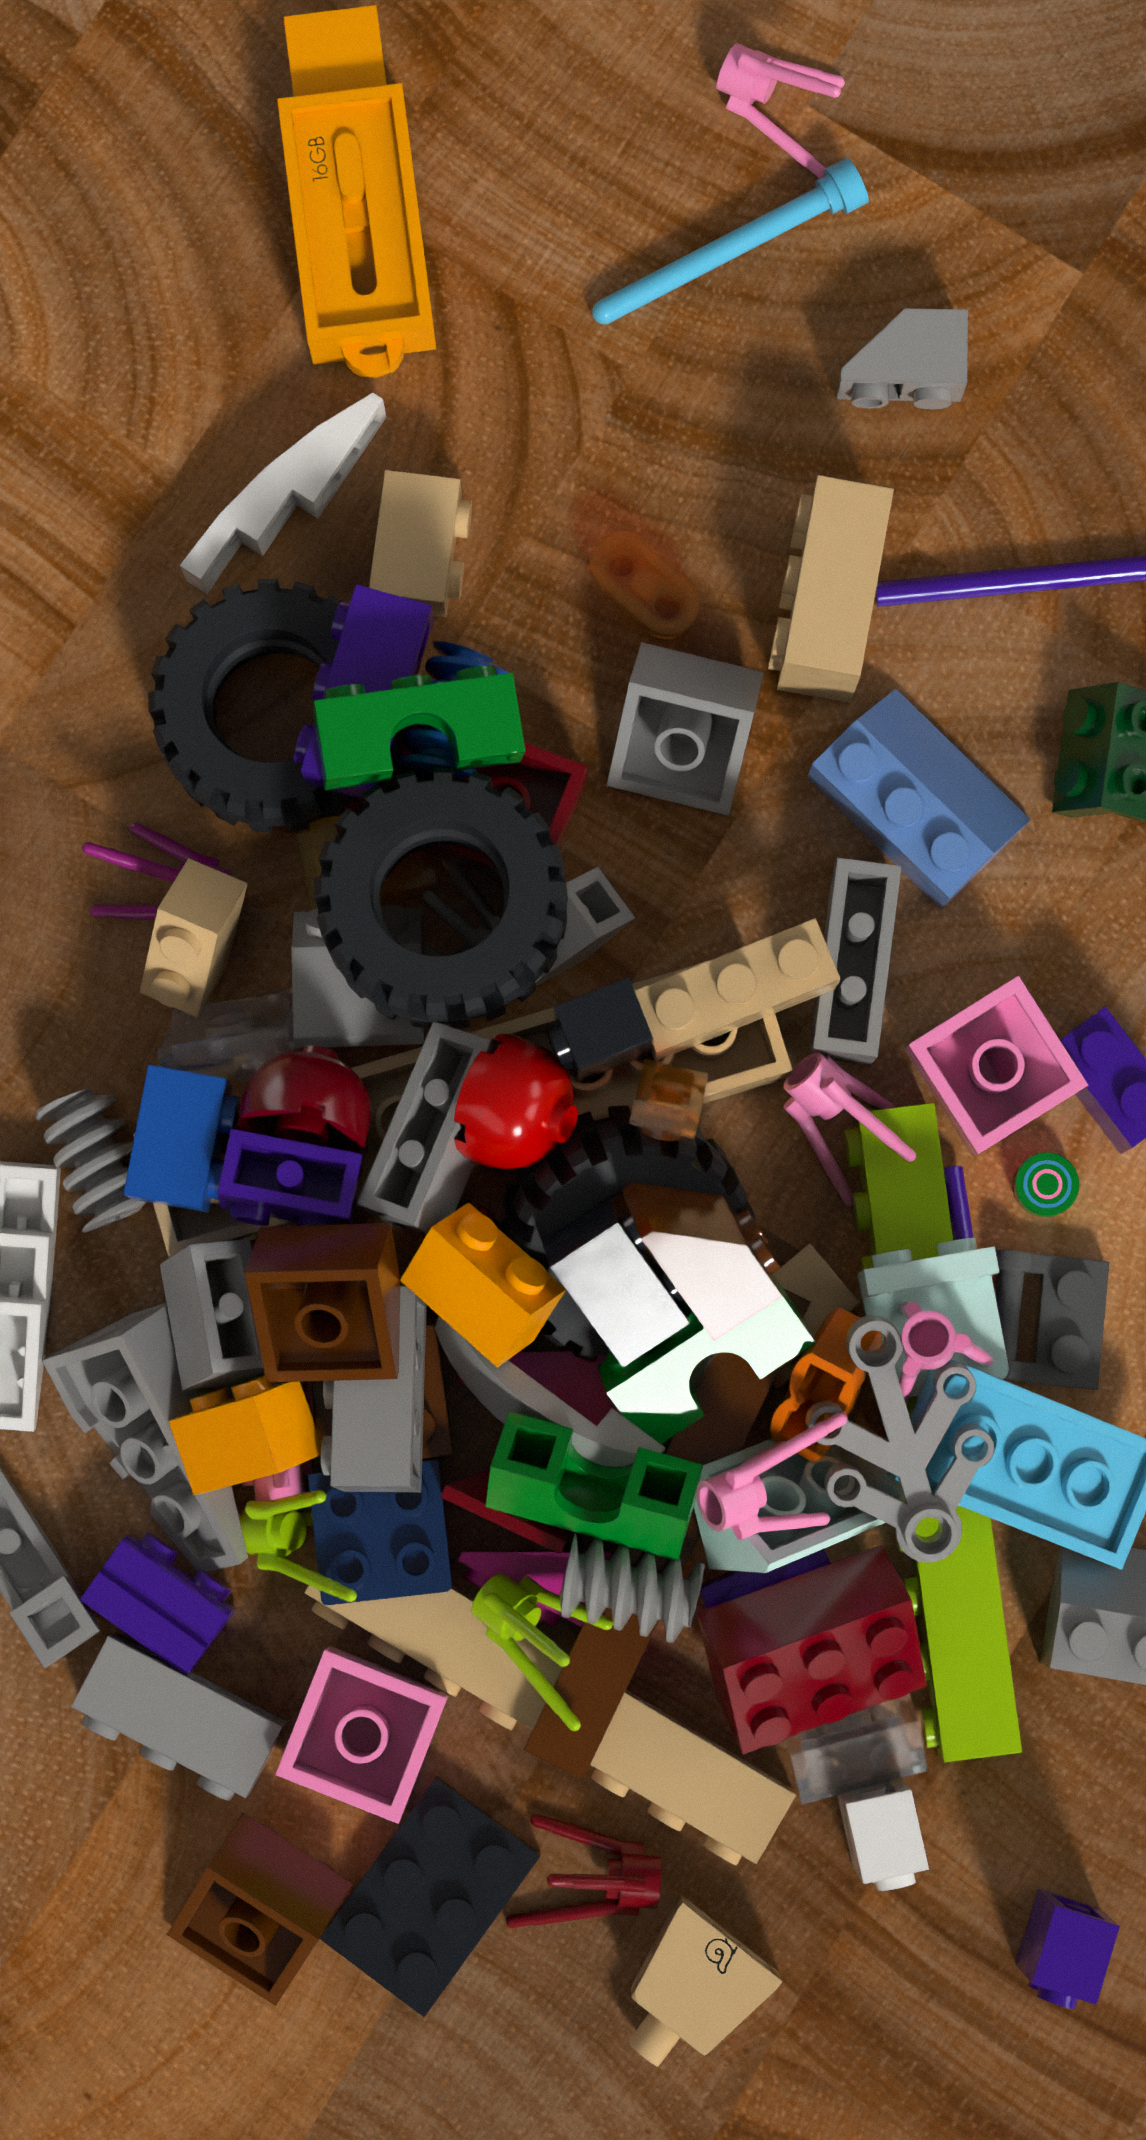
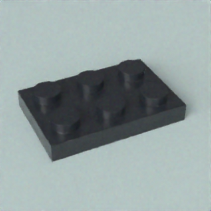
M436 1776L328 1924L320 1940L421 2016L425 2017L538 1861L541 1853L444 1780Z

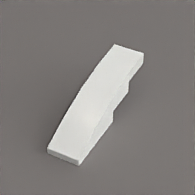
M374 393L369 394L318 425L266 466L218 515L180 564L186 581L208 594L241 544H244L263 557L297 506L318 519L387 418L383 399Z
M0 1161V1429L34 1432L37 1425L44 1368L42 1360L45 1358L58 1219L61 1168L55 1165Z

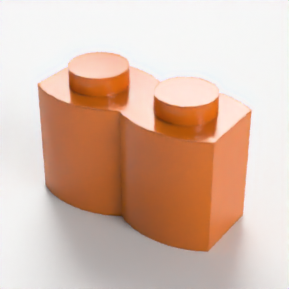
M840 1307L834 1309L825 1317L813 1336L816 1343L803 1352L795 1365L790 1377V1388L772 1417L770 1431L773 1442L788 1441L807 1430V1412L814 1404L820 1401H831L838 1404L847 1418L849 1417L860 1397L862 1383L868 1372L857 1367L846 1347L847 1333L853 1323L860 1319V1317ZM869 1331L861 1339V1348L865 1351H875L882 1346V1333L880 1331ZM824 1413V1414H822V1415L819 1416V1418L816 1420V1423H815V1424H817V1423H819V1422H822V1421L828 1419L829 1417L833 1416L834 1414H832V1413ZM815 1442L796 1454L811 1462H815L828 1452L831 1445H822Z

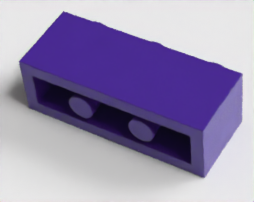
M356 584L351 602L341 600L338 604L332 624L331 638L339 640L333 663H321L314 684L312 699H326L325 691L327 689L351 684L364 685L365 693L392 690L391 681L402 677L418 675L434 622L432 605ZM304 724L297 741L294 761L303 764L301 773L305 783L325 788L315 724L314 726ZM402 729L390 741L392 762ZM387 781L330 790L362 799L361 795L377 784L384 792Z

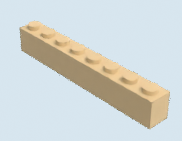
M452 1585L448 1592L324 1605L321 1601L320 1590L312 1586L307 1587L305 1594L317 1600L311 1610L326 1621L344 1630L349 1621L354 1622L372 1633L367 1644L381 1654L398 1663H401L405 1654L428 1667L423 1678L436 1687L455 1697L462 1687L483 1700L479 1711L491 1720L509 1730L514 1728L517 1721L533 1730L546 1701L504 1650L485 1635L488 1626L476 1618L471 1611L475 1598ZM526 1638L520 1641L515 1640L548 1682L554 1686L562 1667L549 1656L542 1653ZM627 1689L590 1764L596 1768L591 1776L595 1782L623 1798L629 1788L652 1801L647 1812L677 1831H681L687 1822L708 1835L703 1846L736 1866L742 1856L755 1864L758 1863L796 1797L795 1792L789 1786Z

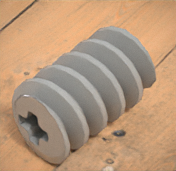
M85 1089L58 1098L34 1113L38 1121H56L43 1135L48 1145L67 1144L54 1156L53 1161L58 1168H76L63 1181L66 1191H86L72 1206L74 1213L77 1215H96L82 1229L84 1233L102 1228L130 1216L142 1209L141 1207L147 1203L133 1200L123 1195L129 1166H124L122 1159L132 1151L133 1142H114L112 1136L126 1125V1121L124 1118L105 1119L103 1116V1112L116 1102L117 1099L114 1094L95 1095L92 1089Z
M574 1533L559 1597L562 1617L570 1618L580 1601L585 1602L588 1623L596 1624L605 1609L610 1608L612 1610L614 1629L621 1631L631 1615L635 1614L638 1616L640 1636L645 1637L650 1634L657 1621L660 1620L664 1622L666 1642L674 1643L684 1627L690 1628L692 1625L705 1564L697 1562L688 1577L684 1579L680 1558L678 1561L669 1559L659 1573L656 1570L654 1554L644 1552L636 1565L631 1566L629 1548L623 1545H618L610 1559L605 1560L603 1542L598 1538H593L584 1553L580 1554L578 1552L577 1536Z

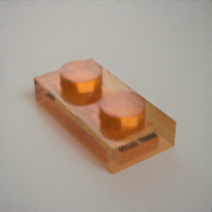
M645 1059L629 1124L642 1127V1131L646 1135L659 1140L677 1141L681 1136L695 1139L708 1073Z

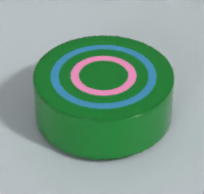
M1050 1152L1038 1153L1026 1159L1018 1167L1013 1179V1192L1018 1204L1026 1212L1037 1217H1053L1066 1211L1075 1202L1080 1186L1077 1171L1072 1163L1065 1157Z

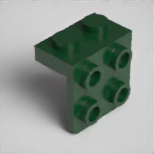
M1120 682L1068 690L1067 704L1062 719L1063 733L1059 762L1054 776L1055 791L1052 813L1070 818L1113 813L1146 823V691Z

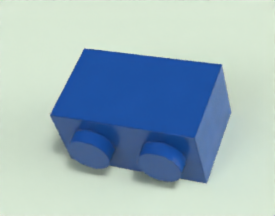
M148 1065L123 1195L133 1200L209 1213L211 1198L219 1200L217 1191L224 1163L223 1160H219L223 1134L230 1135L231 1129L236 1130L239 1117L240 1097L231 1095L233 1085L226 1078Z

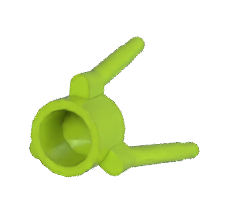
M324 1491L304 1492L270 1501L247 1502L246 1508L239 1520L247 1553L258 1555L257 1567L260 1570L278 1571L347 1602L356 1600L357 1594L353 1589L284 1558L302 1546L306 1537V1526H313L312 1511L299 1512L295 1510L324 1502L326 1500V1493Z
M504 1572L497 1573L477 1593L471 1608L472 1614L488 1626L485 1635L504 1650L571 1731L579 1730L581 1727L580 1720L515 1642V1640L520 1641L526 1638L559 1666L565 1667L570 1663L569 1656L535 1627L541 1616V1609L535 1604L539 1602L561 1612L560 1595L543 1588L529 1576L524 1577L517 1583ZM578 1604L571 1617L588 1623L586 1606ZM601 1615L597 1623L592 1625L603 1630H610L613 1626V1621L609 1617Z

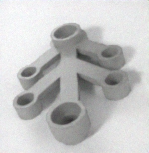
M878 1315L864 1316L850 1327L846 1336V1347L857 1367L868 1372L887 1439L847 1419L844 1425L816 1442L822 1445L836 1444L898 1476L906 1502L866 1484L861 1471L850 1463H838L832 1466L825 1475L824 1486L829 1498L840 1507L854 1506L895 1527L898 1544L905 1554L912 1559L929 1563L940 1561L949 1556L960 1542L962 1523L955 1509L978 1468L986 1465L993 1457L994 1442L982 1426L965 1424L959 1427L952 1436L951 1448L955 1457L933 1492L931 1491L925 1468L959 1407L973 1398L976 1391V1380L970 1370L962 1363L947 1362L944 1366L939 1367L933 1377V1386L936 1392L915 1430H913L895 1369V1364L900 1360L903 1351L901 1335L888 1319ZM872 1330L883 1333L884 1342L878 1350L865 1351L861 1348V1339L865 1333ZM956 1373L965 1376V1387L959 1393L949 1394L944 1391L943 1384L948 1376ZM820 1401L814 1404L806 1415L807 1429L814 1426L816 1420L822 1414L843 1412L842 1408L831 1401ZM971 1436L982 1437L984 1439V1446L978 1454L967 1456L962 1453L961 1447L967 1438ZM844 1475L855 1477L857 1479V1486L853 1492L847 1495H840L834 1491V1484L838 1478ZM927 1517L937 1519L939 1526L933 1535L922 1537L916 1534L917 1524L922 1519Z

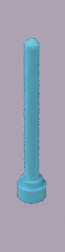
M847 157L825 168L824 176L815 181L816 188L597 301L592 308L594 320L599 324H609L826 210L830 214L841 210L846 215L869 203L867 190L859 172Z

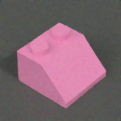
M1019 976L911 1042L905 1048L906 1053L972 1157L1088 1086Z

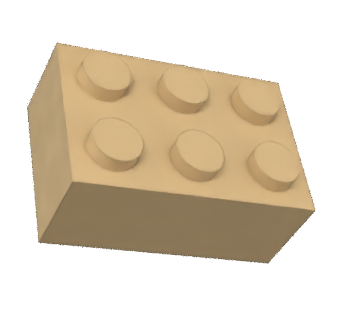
M818 475L813 495L801 493L790 548L800 549L802 552L801 557L789 556L779 608L791 610L789 619L778 617L768 669L780 671L777 690L851 703L861 676L894 489Z

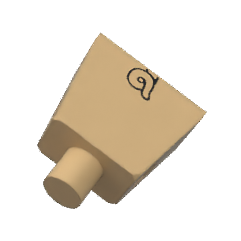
M680 1895L631 1986V1998L649 2013L627 2042L636 2052L657 2067H659L680 2038L705 2056L777 1990L783 1982L779 1971L683 1895Z

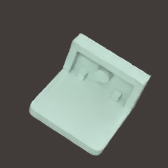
M975 1237L936 1244L937 1257L915 1261L912 1260L911 1249L873 1255L874 1268L864 1269L857 1273L865 1316L878 1315L888 1319L896 1327L902 1338V1330L908 1319L900 1313L899 1306L903 1302H916L922 1311H936L948 1318L953 1325L955 1333L968 1335L971 1342L987 1351L993 1357V1364L985 1367L959 1352H954L951 1359L1002 1380L1007 1376L1009 1365L992 1281V1275L1000 1273L995 1246L977 1249ZM882 1333V1344H883V1342H884V1335H883V1333ZM902 1351L900 1360L895 1364L899 1380L903 1364L907 1360L904 1351ZM920 1370L910 1397L919 1396L929 1370Z

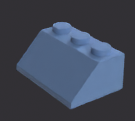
M894 689L860 716L812 763L807 777L895 865L902 866L901 871L941 910L1031 820L897 689Z

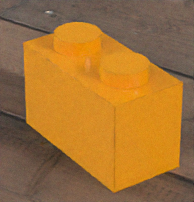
M467 1203L431 1227L400 1279L405 1286L497 1368L535 1340L566 1291V1288L551 1276L542 1264L525 1253L499 1230L490 1218L481 1214L470 1203Z
M264 1375L231 1387L234 1395L231 1398L227 1387L219 1388L190 1399L193 1411L168 1421L193 1495L278 1474L321 1455L322 1444L300 1381L272 1385V1382H266Z

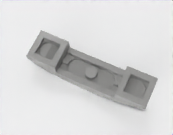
M439 1316L435 1331L449 1361L465 1385L502 1423L505 1424L508 1412L511 1411L572 1428V1445L574 1449L587 1460L608 1467H624L632 1464L638 1447L659 1453L664 1452V1446L613 1408L596 1426L509 1360L497 1368Z
M0 1466V1592L13 1610L9 1614L43 1667L47 1668L101 1630L90 1608L80 1601L82 1594L57 1551Z

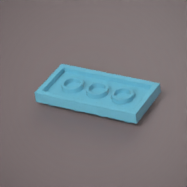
M950 1359L948 1362H958V1361L953 1360V1359ZM964 1364L976 1380V1391L969 1402L959 1407L925 1468L931 1491H934L955 1457L951 1448V1439L954 1432L965 1424L980 1425L988 1432L994 1442V1454L986 1465L978 1468L958 1505L1122 1570L1146 1512V1438ZM937 1369L929 1370L910 1416L913 1430H915L936 1392L933 1386V1377ZM958 1373L948 1376L943 1384L944 1391L949 1394L959 1393L965 1387V1376ZM979 1436L967 1438L962 1444V1453L967 1456L978 1454L984 1446V1439ZM890 1472L887 1473V1476L900 1482L898 1476Z

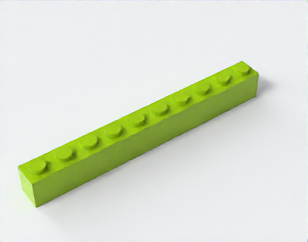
M935 1103L870 1111L915 1151L916 1158L912 1162L904 1160L853 1117L854 1128L844 1129V1144L848 1167L859 1166L862 1192L852 1193L853 1213L857 1231H868L871 1253L869 1256H861V1271L874 1268L873 1255L911 1249L913 1261L937 1257L936 1244L953 1241ZM919 1396L909 1397L906 1406L909 1417ZM959 1505L955 1510L962 1523V1535L956 1549L946 1558L936 1562H920L911 1558L913 1577L903 1578V1584L912 1599L914 1616H919L922 1642H919L931 1706L930 1708L920 1709L923 1740L926 1748L936 1747L937 1757L944 1763L1022 1753L991 1518ZM932 1517L922 1519L917 1524L916 1534L922 1537L933 1535L938 1529L939 1521ZM898 1544L899 1551L904 1552Z

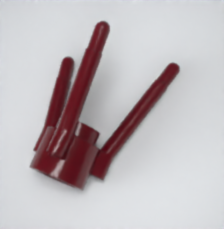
M540 1814L531 1816L530 1823L534 1827L619 1856V1859H607L605 1875L553 1873L547 1877L549 1886L604 1890L605 1899L616 1900L514 1914L506 1918L508 1927L537 1926L609 1915L638 1916L639 1908H658L662 1861L660 1856L644 1855V1843L621 1841Z

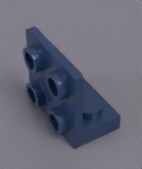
M441 1460L422 1462L421 1492H343L330 1486V1475H323V1473L308 1474L310 1492L322 1490L326 1493V1500L324 1502L311 1506L318 1573L353 1589L357 1594V1598L353 1602L448 1592L452 1588L443 1498L440 1497L442 1486L444 1485ZM320 1591L321 1601L324 1605L353 1603Z

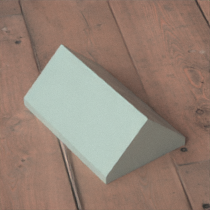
M769 1439L703 1465L700 1481L733 1469L777 1443ZM836 1444L831 1445L828 1452L815 1462H811L795 1453L759 1474L765 1486L767 1501L764 1507L759 1508L757 1516L766 1517L825 1512L830 1516L829 1523L824 1526L759 1532L739 1540L735 1536L732 1527L719 1532L711 1529L703 1519L697 1505V1500H695L694 1510L709 1569L767 1573L886 1523L854 1506L840 1507L831 1501L824 1486V1479L828 1470L838 1463L855 1465L864 1476L866 1484L906 1502L901 1483L887 1476L888 1471ZM850 1475L841 1476L834 1484V1491L840 1495L850 1494L857 1486V1479Z

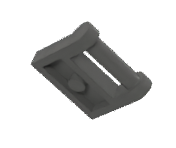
M996 1249L1000 1272L998 1273L996 1302L1009 1365L1008 1374L1003 1380L1098 1390L1110 1262ZM1024 1273L1041 1275L1032 1363L1016 1361Z

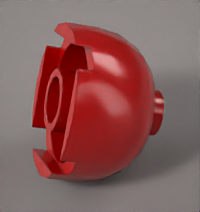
M499 1034L493 1039L501 1043V1045L493 1054L481 1050L473 1060L462 1083L455 1107L454 1121L465 1125L466 1143L455 1139V1145L464 1158L486 1166L501 1169L531 1167L551 1154L558 1143H565L575 1129L578 1110L573 1105L572 1083L568 1071L560 1064L559 1060L550 1050L533 1041L513 1034Z

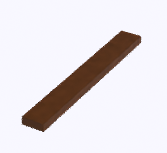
M784 1289L804 1318L811 1301ZM729 1352L712 1354L695 1390L705 1416L674 1435L665 1454L705 1465L739 1452L780 1367L759 1379L750 1364L741 1356ZM694 1508L679 1557L682 1571L700 1536ZM628 1547L630 1564L635 1566L644 1551ZM655 1555L657 1572L660 1573L669 1558ZM606 1608L602 1615L609 1617L613 1621L612 1610ZM635 1614L631 1615L621 1631L614 1629V1626L610 1630H603L584 1622L568 1655L570 1663L562 1667L553 1686L580 1720L581 1727L577 1731H571L551 1707L545 1703L527 1740L524 1751L584 1779L659 1620L647 1637L640 1636L638 1616Z

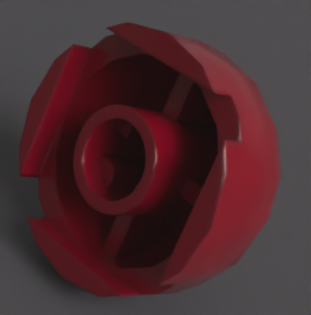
M307 1045L303 1046L300 1052H288L267 1060L249 1079L241 1099L237 1129L362 1154V1149H365L370 1132L371 1100L366 1084L350 1066L338 1060L337 1053L325 1047Z

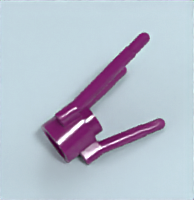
M133 823L130 826L132 834L185 863L189 858L227 875H232L231 870L218 867L219 859L198 854L139 823ZM85 842L82 846V851L87 855L172 883L185 865L180 863L178 869L91 842ZM94 905L90 908V914L95 918L155 920L159 906Z

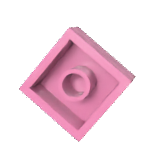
M328 1646L322 1654L275 1775L399 1824L449 1693L333 1646Z

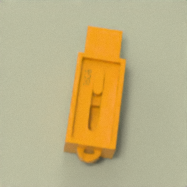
M376 5L284 16L294 97L278 98L277 102L307 341L313 365L345 361L354 374L362 378L363 376L378 378L390 372L392 374L398 369L404 358V353L436 350L402 83L390 85L386 83Z

